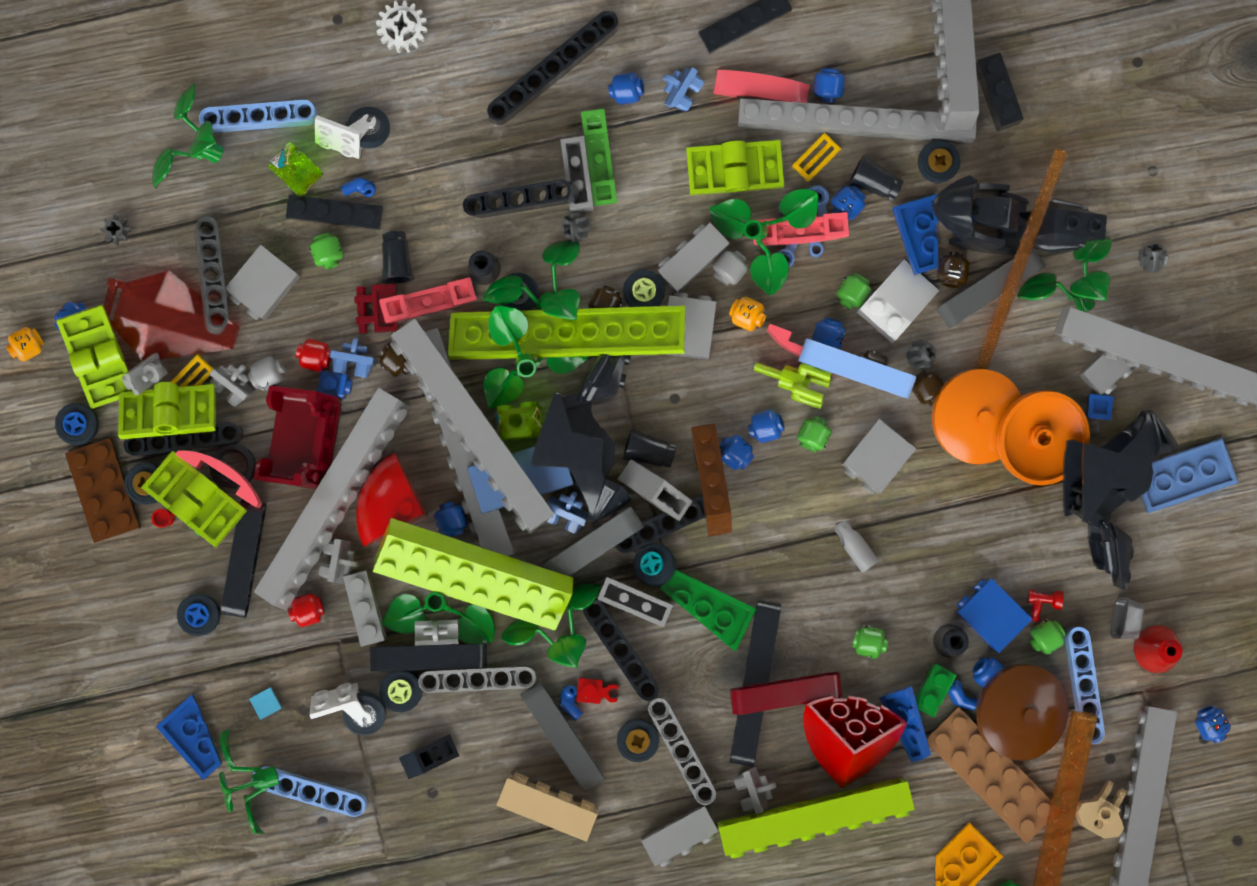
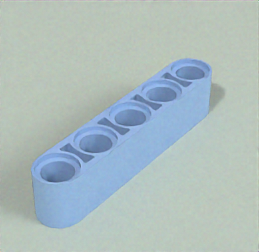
M308 100L208 107L201 111L199 120L203 124L207 121L208 117L216 115L217 121L212 125V132L219 133L312 125L315 123V117L318 115V112ZM304 108H310L311 114L308 117L303 118L300 116V112ZM280 110L288 111L286 118L282 120L277 119V114ZM259 111L264 112V117L261 121H254L255 113ZM239 113L241 115L240 120L237 123H231V116Z
M807 338L798 360L907 399L910 397L917 377Z
M1073 626L1066 630L1064 640L1078 732L1083 741L1090 744H1098L1103 740L1105 730L1089 632L1085 628ZM1075 631H1079L1082 634V640L1078 644L1072 641V635ZM1082 654L1086 659V663L1083 667L1079 668L1075 662L1076 658ZM1086 678L1089 681V688L1083 692L1079 687V683L1082 679ZM1090 702L1093 705V711L1091 714L1085 715L1083 706ZM1094 726L1097 734L1094 738L1089 739L1086 734L1087 729Z
M277 768L276 771L280 784L267 788V792L352 817L360 816L368 807V800L361 793ZM284 778L290 779L293 783V788L290 791L282 787V780ZM306 785H312L315 788L316 794L314 797H308L305 794ZM329 792L337 793L339 797L337 804H331L328 801L327 795ZM352 799L360 800L362 803L361 810H353L350 806V801Z

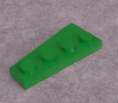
M675 570L673 577L669 582L663 584L660 589L736 652L756 609Z

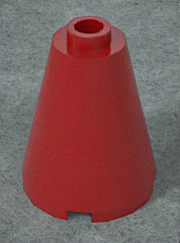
M1164 626L1148 627L1142 630L1138 639L1134 641L1133 651L1138 664L1152 673H1164L1171 670L1177 665L1183 653L1178 636L1171 629Z

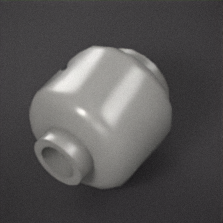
M737 250L734 253L730 251L723 252L713 265V276L725 286L729 284L736 285L748 270L745 264L746 257Z
M267 356L251 365V372L248 373V376L256 389L260 388L262 391H268L269 386H278L283 383V373L286 370L280 360L276 361L273 357Z

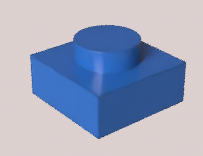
M1088 394L1086 418L1110 421L1112 418L1114 396Z

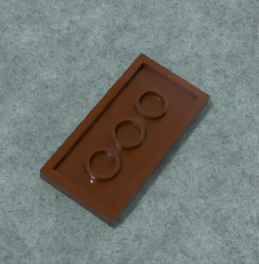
M112 438L65 453L93 542L98 543L140 529L141 526L133 502L125 490V477Z

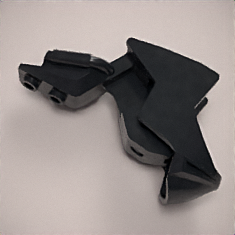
M971 175L955 181L940 191L932 203V210L936 218L950 232L957 236V238L949 239V245L965 250L989 254L1020 255L1024 252L1022 250L1023 240L1030 238L1037 248L1044 251H1070L1084 248L1086 241L1104 240L1106 235L1107 215L1091 212L1088 207H1084L1082 204L1057 198L1040 201L1033 207L1032 211L1026 212V204H1029L1028 199L1007 192L1010 190V185L978 183V180ZM974 223L998 229L997 238L975 232Z
M599 355L587 375L586 382L580 392L562 397L559 392H555L534 448L532 466L568 468L570 476L587 505L589 511L588 519L592 521H598L619 511L631 501L629 494L623 486L606 479L614 466L615 443L603 427L601 428L591 412L592 404L612 399L617 396L619 388H624L626 374H622L624 365H629L631 355Z
M1150 410L1141 411L1132 423L1103 447L1081 443L1072 439L1067 440L1063 456L1064 515L1075 514L1082 519V522L1088 524L1087 538L1093 565L1096 569L1105 570L1106 573L1111 574L1113 585L1127 590V584L1131 579L1129 566L1130 560H1132L1134 555V548L1132 546V538L1109 522L1111 514L1124 502H1133L1149 491L1154 474L1151 460L1155 454L1171 453L1178 447V443L1170 429Z

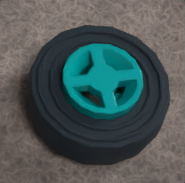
M657 543L647 544L635 555L633 562L634 572L642 583L652 587L662 586L673 577L676 569V559L672 551L666 546Z

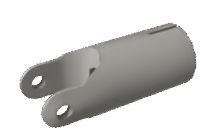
M842 521L835 526V532L839 536L843 548L862 573L879 561L862 536L853 530L849 523Z

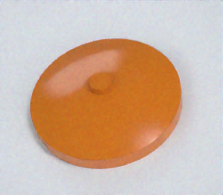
M987 369L966 370L953 376L943 385L933 404L932 426L939 444L948 454L963 462L987 464L999 460L1000 457L996 443L998 426L1008 407L1022 396L1018 388L1006 376Z
M1038 390L1027 393L1013 402L1001 418L996 439L1000 460L1013 476L1033 485L1057 483L1063 480V456L1066 441L1072 439L1089 444V424L1081 407L1070 397L1051 390Z

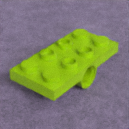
M780 140L748 143L744 141H730L722 143V145L686 148L690 196L784 188Z
M103 304L56 320L69 352L72 369L75 375L79 377L91 409L119 400V392L132 391V389L128 390L122 381V377L129 369Z
M159 382L154 385L153 390H145L140 395H135L133 391L119 392L118 436L120 439L216 431V388L214 384L178 387L172 382Z
M173 451L141 487L215 548L218 547L247 512L246 509L190 464L178 457Z

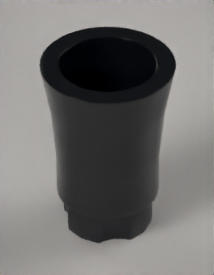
M863 155L850 178L849 185L862 188L882 198L886 197L894 201L904 181Z
M403 231L385 232V234H382L383 269L381 281L383 283L397 284L414 280L406 233Z
M480 250L473 253L468 264L470 278L480 285H488L497 280L501 271L499 260L487 251ZM481 262L487 263L484 269H479Z
M631 428L623 460H632L659 467L662 465L670 468L675 456L676 445L668 444L667 441L656 439Z
M947 624L936 631L933 643L940 655L952 658L966 651L969 640L960 627ZM951 637H955L957 640L954 646H951Z

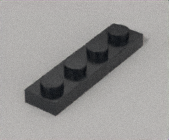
M758 0L699 31L698 35L708 53L711 54L792 11V7L788 0Z
M289 194L286 219L380 231L383 207Z

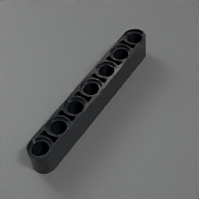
M612 11L601 12L494 99L487 108L490 121L498 126L507 123L610 39L618 30L616 14ZM609 19L613 21L614 25L611 28H604L601 23ZM587 34H592L596 39L592 43H586L583 37ZM568 49H575L578 54L574 58H568L565 56V52ZM550 64H557L560 68L556 73H550L547 71V67ZM537 78L541 81V85L537 88H532L528 85L529 81ZM515 93L523 95V99L519 103L512 102L510 98ZM496 108H502L505 110V113L502 117L496 118L492 115L493 111Z
M757 600L742 686L769 682L781 613V604ZM764 711L737 715L730 763L754 767Z

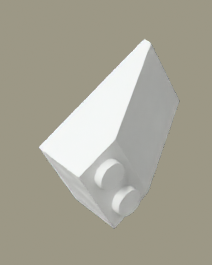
M903 260L857 313L887 340L893 343L939 290L921 274L914 275L911 265Z

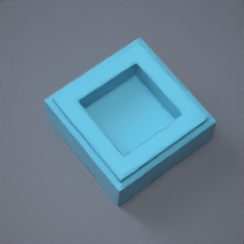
M272 687L249 699L260 720L282 709Z

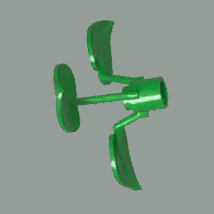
M194 83L178 99L174 108V118L177 120L182 118L196 131L195 139L191 143L188 152L172 151V148L167 147L159 155L152 173V182L156 189L157 184L169 173L175 156H187L199 160L205 158L216 164L223 155L224 147L216 143L212 132V124L206 121L198 128L187 117V112L191 109L195 98L196 84Z
M799 189L788 193L779 204V209L785 216L764 222L750 220L752 216L751 209L743 200L731 199L710 207L713 222L724 236L730 239H739L745 234L746 237L756 240V243L765 251L766 256L760 255L753 260L750 273L755 284L764 290L767 295H773L779 291L789 274V264L786 257L782 253L771 255L770 250L762 242L768 234L767 227L787 220L792 227L797 229H804L810 226L816 219L818 212L819 195L813 190Z
M1111 239L1086 241L1084 248L1074 250L1073 256L1075 260L1083 261L1084 277L1071 284V293L1061 282L1056 281L1057 277L1055 274L1041 273L1031 277L1022 285L1017 298L1027 300L1045 299L1056 291V287H1059L1067 295L1068 300L1074 301L1076 309L1083 312L1094 308V299L1106 301L1111 283L1110 275L1103 271L1088 274L1087 264L1089 261H1101L1108 255L1112 247Z
M572 240L558 241L550 244L543 251L542 258L544 262L552 263L553 292L543 294L540 301L526 286L522 285L523 280L518 276H506L493 282L486 290L483 300L496 304H508L517 300L521 296L522 291H524L536 303L537 308H541L544 313L559 318L577 320L578 309L581 303L580 294L572 289H564L557 292L556 266L557 264L561 266L569 265L577 258L580 252L579 242H572Z
M502 305L495 306L489 316V333L493 341L500 346H505L513 341L518 354L516 359L517 370L513 369L509 372L506 368L497 367L486 374L483 388L488 408L501 407L515 400L523 390L524 383L519 376L531 377L534 375L536 366H539L540 362L545 358L539 357L537 360H534L531 354L522 353L517 338H521L526 334L528 330L527 318L520 310ZM589 356L547 357L546 363L553 372L564 374L576 369L580 364L587 361Z
M586 583L573 587L572 596L567 605L569 606L570 636L563 635L555 643L538 627L539 625L517 619L504 630L501 640L510 645H522L530 641L535 636V633H539L551 645L547 650V656L550 660L564 666L577 668L579 659L586 647V640L581 635H575L572 612L574 609L583 610L591 605L597 598L601 585Z
M437 592L430 593L425 599V605L422 607L419 599L414 595L402 594L396 597L390 604L382 621L384 626L393 631L414 633L415 621H427L422 611L427 608L433 612L444 609L461 616L458 619V634L462 642L467 644L492 643L495 637L493 619L485 608L472 604L463 613L447 606L448 599L446 595Z
M230 729L224 730L220 735V744L231 772L256 773L251 775V782L228 788L224 772L219 773L220 788L224 794L226 808L229 813L233 812L232 792L253 785L255 789L259 788L249 796L245 794L244 801L247 820L254 834H265L252 814L251 800L261 792L267 791L268 787L280 784L275 766L264 769L261 766L237 767L232 760L228 737Z

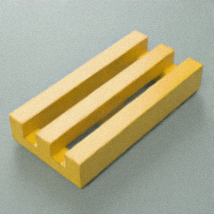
M824 132L791 167L809 183L838 154L841 148ZM824 140L828 142L803 169L799 166ZM832 146L834 150L808 175L806 172Z
M197 354L171 382L176 384L198 361L201 365L179 387H186L205 368L208 371L193 386L202 385L214 368L201 355Z

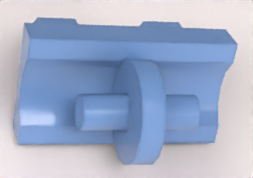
M691 67L690 69L685 68L682 74L675 70L672 76L664 75L662 79L667 83L664 91L669 93L664 103L669 108L676 107L683 111L689 110L693 100L684 94L688 88L694 92H699L704 84V81L697 75L698 70Z
M354 338L352 344H343V350L351 351V354L331 350L330 358L333 359L334 373L346 374L348 362L356 363L355 376L368 378L371 367H375L376 359L358 355V352L367 353V347L359 345V338Z
M574 491L570 497L561 494L560 499L551 496L547 502V505L554 513V516L547 522L556 525L559 517H564L568 519L565 529L573 534H576L581 526H584L589 513L581 509L583 503L575 500L577 493Z

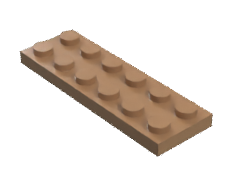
M958 706L926 737L928 745L1026 844L1060 811L1011 759L996 753L985 743L978 726Z

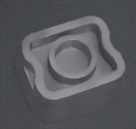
M1125 597L1117 598L1110 634L1112 638L1138 639L1144 612V605L1142 603Z

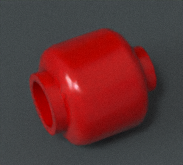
M307 339L303 345L299 344L295 355L296 358H299L300 367L314 372H321L324 368L328 369L332 359L330 358L331 350H329V345L314 339Z
M312 593L294 598L291 604L292 607L288 608L291 622L296 621L299 627L319 623L322 615H325L321 598H316Z

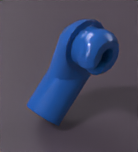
M954 680L948 691L952 703L975 710L978 700L965 696L962 683Z

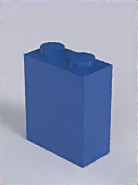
M988 578L986 581L981 579L973 587L975 592L970 597L964 596L956 604L958 609L955 613L994 652L1000 653L1025 628L1032 618L992 578Z

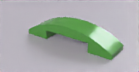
M598 109L581 112L594 206L617 203L605 110Z

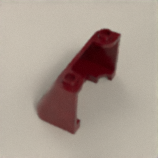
M269 386L266 403L270 410L276 411L269 458H260L255 464L254 480L317 489L332 464L341 402L336 396L317 391Z

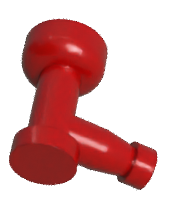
M157 509L153 512L151 520L156 527L164 528L174 523L175 515L168 509Z
M1029 589L1027 603L1032 604L1031 621L1040 622L1039 615L1042 603L1052 604L1054 609L1061 610L1064 592L1056 590L1053 594H1045Z

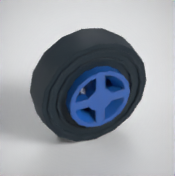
M71 403L64 406L55 418L57 435L70 445L86 444L95 437L98 431L99 421L96 413L89 406L82 403Z
M197 593L189 595L182 600L178 607V624L189 635H207L215 630L220 621L219 606L213 598L206 594Z

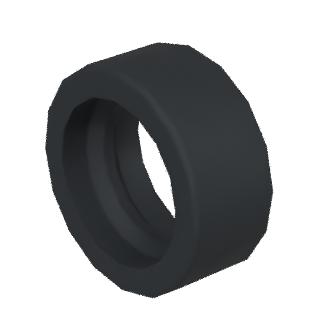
M233 443L225 444L216 449L211 457L221 460L223 456L231 452L241 454L247 462V470L243 476L249 483L252 481L255 473L256 458L249 449ZM209 465L210 474L219 485L231 489L241 487L233 480L223 477L219 471Z

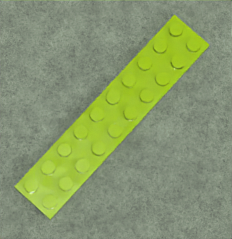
M685 306L578 309L577 320L551 316L542 310L521 311L527 318L528 330L523 337L517 338L522 353L531 354L534 358L599 356L603 354L611 356L685 354ZM491 312L451 313L448 358L450 360L517 358L518 354L513 341L505 346H500L491 338L488 328Z

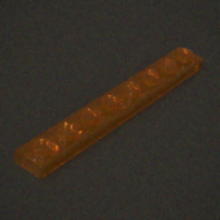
M1076 710L1071 712L1033 886H1060L1098 716L1096 714Z

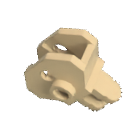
M1109 780L1106 781L1098 796L1094 795L1093 799L1077 801L1073 808L1078 824L1104 839L1120 837L1124 830L1119 816L1121 810L1119 806L1127 791L1120 788L1111 803L1106 801L1114 784Z

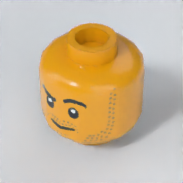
M746 296L740 300L736 299L729 313L732 316V323L747 331H753L757 326L761 327L766 319L763 304Z
M23 327L8 336L9 345L6 348L12 358L17 357L20 361L25 362L40 354L42 351L41 346L44 343L35 328L31 330L29 327Z

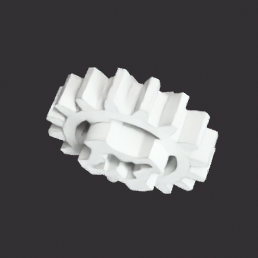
M405 0L402 6H399L397 1H394L393 8L386 5L387 12H380L379 15L382 20L376 21L377 26L381 27L377 30L378 36H383L380 39L382 44L388 42V49L391 50L395 46L398 53L401 52L402 48H405L407 53L410 52V46L412 45L417 49V41L424 42L425 40L421 34L428 32L427 28L422 26L427 23L426 18H420L423 15V11L421 9L416 11L414 3L408 7ZM411 14L417 23L410 21L408 15ZM403 19H404V23H405L406 27H403V29H402V31H401V33H400L398 27L401 26V24L403 23ZM387 30L394 32L395 40L387 34ZM414 35L409 40H406L409 36Z

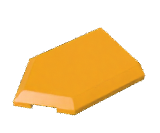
M968 822L935 856V886H975L1004 856Z

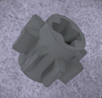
M579 211L564 216L565 221L561 224V230L566 238L571 237L572 242L588 238L587 233L590 231L591 225L586 216L580 217Z
M113 215L112 220L104 219L106 223L105 228H101L100 231L107 234L104 238L105 241L109 242L113 238L115 245H119V240L124 239L128 241L126 236L132 229L125 226L128 222L127 219L123 218L119 222L117 215ZM117 225L118 227H120V230L116 231L115 235L114 233H112V230L116 229Z
M1150 243L1145 246L1144 250H1139L1138 261H1140V266H1143L1145 271L1155 273L1162 270V265L1167 266L1169 255L1166 254L1167 250H1164L1162 245Z
M918 340L912 342V347L908 348L906 357L909 364L914 366L915 369L920 368L924 370L930 368L931 362L935 361L936 350L928 341Z

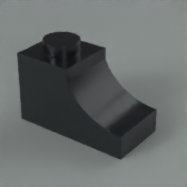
M449 734L399 757L408 779H411L459 757V753Z

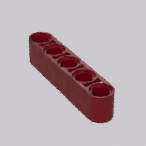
M839 672L821 673L730 689L732 714L735 715L808 704L814 700L833 696L834 699L842 697Z

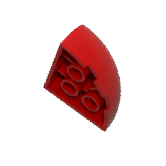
M397 452L387 456L371 471L360 490L356 506V525L363 548L383 539L391 518L413 524L428 516Z
M833 696L814 700L806 704L803 715L804 731L812 753L822 768L841 788L846 787L868 773L887 756L902 736L907 725L905 720L883 705L880 708L867 703L868 699L848 696L847 699H834Z

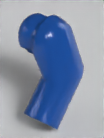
M357 177L340 186L345 196L359 192L366 197H371L376 191L375 185L362 177Z
M568 685L561 691L560 706L576 721L583 712L575 705L576 688Z

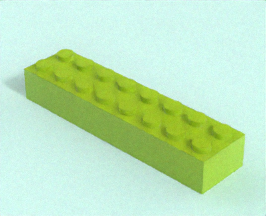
M393 518L390 519L376 553L373 568L375 573L552 630H556L573 591V577Z
M903 777L764 810L763 813L759 814L752 813L719 821L717 825L725 856L730 855L731 859L744 856V852L754 850V853L766 851L769 845L787 846L792 844L791 840L801 838V841L812 840L816 838L815 834L818 833L832 835L839 833V828L848 827L849 830L863 827V822L872 821V824L886 821V817L892 815L896 818L906 817L910 815L909 811L915 810L908 781Z

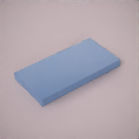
M1223 438L1152 461L1154 474L1149 491L1141 495L1146 512L1151 513L1237 484L1238 480Z
M535 446L512 454L540 495L573 485L568 468L532 466L531 462ZM476 465L467 468L481 513L485 514L505 507L501 501L504 498L499 490L495 492L487 482L489 479L485 471L480 472Z

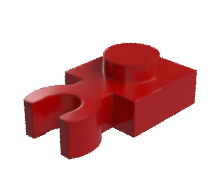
M579 678L576 702L600 704L601 697L612 703L617 702L618 698L610 697L609 691L611 689H619V686L610 684L607 687H602L603 680Z

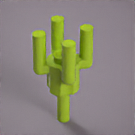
M756 362L753 370L778 379V387L791 391V398L793 400L821 409L823 406L824 394L808 389L809 384L813 382L829 388L832 381V372L806 363L800 364L799 369L785 364L783 370H779Z

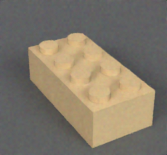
M521 773L509 774L496 806L587 842L598 815V809L595 808L596 804L582 799L581 802L572 799V794L560 790L559 793L551 791L550 785L540 781L537 784L529 782V777Z

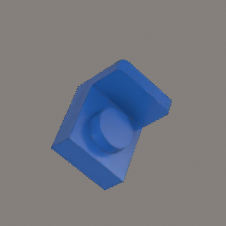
M321 371L317 392L346 399L347 394H351L353 381L349 380L350 376L348 374Z

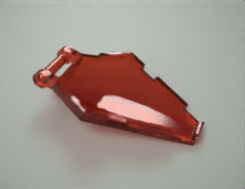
M165 271L130 282L108 278L106 285L109 286L103 303L108 318L110 317L117 289H122L114 314V321L109 320L111 326L142 361L153 353H158L159 360H163L165 358L186 357L234 349L240 327L228 319L227 326L221 334L216 335L208 332L204 322L202 296L171 271ZM219 317L211 318V322L214 325L223 324Z

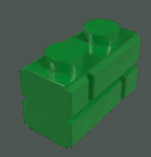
M932 663L915 694L918 710L934 718L939 710L938 706H941L957 675Z

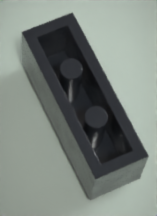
M1001 52L979 59L976 62L977 77L996 131L1019 125L1024 118Z

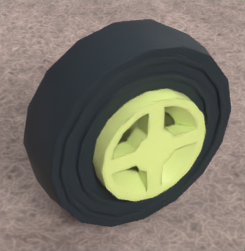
M644 269L635 271L628 276L624 283V299L629 307L660 306L665 296L664 282L653 271Z
M408 670L393 671L386 675L379 688L380 699L385 707L393 712L403 713L417 706L422 697V690L418 683L419 679Z

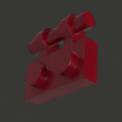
M396 284L372 285V295H366L365 286L356 287L354 303L357 304L358 317H355L356 325H358L359 334H368V324H374L375 333L396 332L399 330L398 321L385 323L379 302L381 299L397 296ZM367 303H373V316H367Z

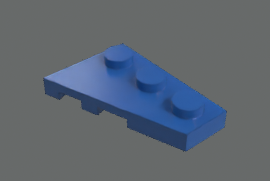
M937 194L892 208L914 275L938 268V219L932 210V203Z
M912 686L881 696L880 700L883 706L892 710L907 722L900 741L910 761L915 762L930 756V749Z
M194 694L189 696L156 726L202 780H205L223 764Z

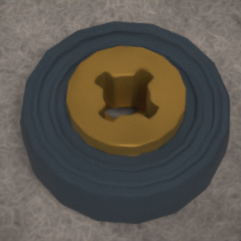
M938 140L924 146L919 154L917 163L919 171L925 179L934 183H943L956 175L960 168L961 160L959 152L952 144Z
M144 462L135 465L129 470L125 477L124 485L126 493L131 500L143 505L158 502L141 487L159 466Z
M634 719L628 721L620 728L616 743L619 752L624 758L631 762L640 763L649 760L655 755L659 747V736L651 723L646 720Z

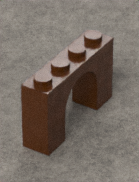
M713 423L691 427L696 469L697 471L699 470L708 537L732 533L731 508L716 425Z

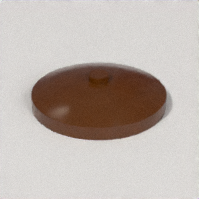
M1016 664L1006 667L987 682L980 694L976 712L979 732L985 743L993 751L1012 760L1037 758L1048 752L1062 736L1068 720V699L1059 680L1049 671L1030 664Z

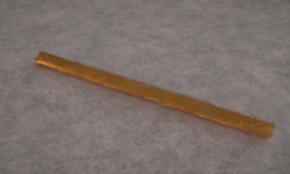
M1054 149L1053 157H1051L1052 160H1050L1052 163H1049L1051 166H1048L1050 169H1047L1049 172H1046L1045 180H1043L1044 183H1042L1043 186H1041L1042 189H1039L1042 192H1038L1041 195H1037V200H1035L1037 203H1034L1036 206H1033L1035 209H1032L1034 212H1031L1033 215L1030 214L1031 217H1029L1030 220L1027 223L1029 226H1026L1028 229H1025L1027 232H1023L1026 235L1023 234V240H1020L1022 243L1019 244L1022 246L1018 247L1021 249L1016 251L1018 254H1015L1017 257H1014L1016 260H1013L1015 263H1012L1015 266L1011 265L1012 268L1010 270L1012 271H1009L1011 274H1008L1010 277H1007L1009 280H1006L1008 283L1005 282L1006 285L1004 287L1006 288H1003L1005 291H1002L1004 294H1000L1003 297L1000 296V302H997L1000 305H996L999 307L995 308L998 311L994 310L996 313H993L995 316L992 317L995 319H991L994 322L989 324L991 327H988L990 330L987 331L990 333H986L988 336L985 335L986 338L984 340L986 341H983L985 344H982L984 347H981L983 350L980 349L982 353L979 352L981 354L978 355L980 358H977L979 361L976 360L977 363L975 365L977 366H974L976 369H988L990 358H992L996 349L994 347L997 346L999 336L1001 335L999 333H1002L1003 325H1005L1004 322H1006L1005 319H1007L1008 311H1010L1009 308H1011L1010 305H1012L1015 297L1014 294H1016L1015 291H1017L1022 278L1020 277L1023 276L1025 266H1027L1026 263L1028 261L1026 260H1029L1030 252H1032L1031 249H1033L1032 246H1034L1033 243H1035L1038 235L1037 232H1039L1038 229L1041 228L1039 226H1042L1044 215H1046L1045 212L1047 210L1045 209H1048L1046 206H1049L1050 198H1052L1051 195H1053L1052 192H1054L1053 189H1055L1054 186L1058 183L1059 175H1061L1060 172L1062 170L1060 169H1063L1061 166H1064L1062 163H1065L1063 160H1066V155H1068L1066 151Z

